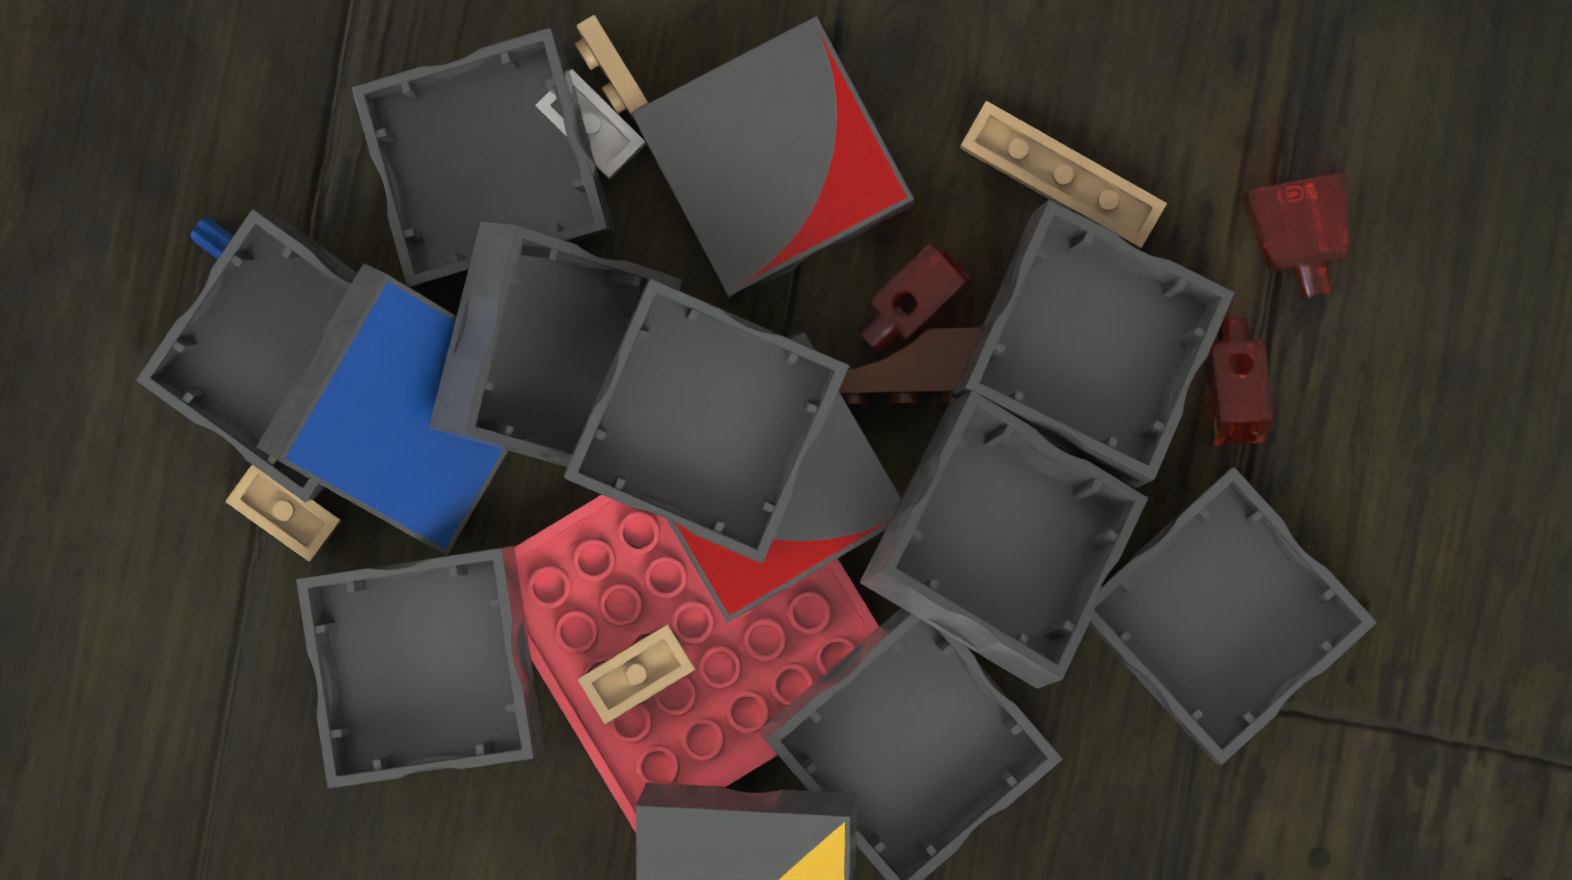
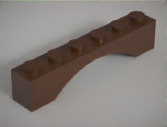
M981 327L929 328L909 346L884 360L847 370L839 392L847 406H865L869 396H888V405L920 404L919 395H940V404H949L956 400L951 397V394Z

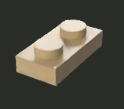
M593 15L576 25L582 39L576 42L575 46L590 70L599 66L609 83L601 88L615 112L619 114L626 109L632 121H634L631 112L648 104V101L599 21Z
M251 465L225 501L310 563H313L342 522L340 518L316 501L311 500L305 503L254 465Z
M667 624L577 680L606 725L696 669Z

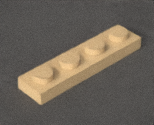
M988 101L983 105L960 146V149L1053 202L1115 232L1120 238L1138 250L1144 245L1167 204Z

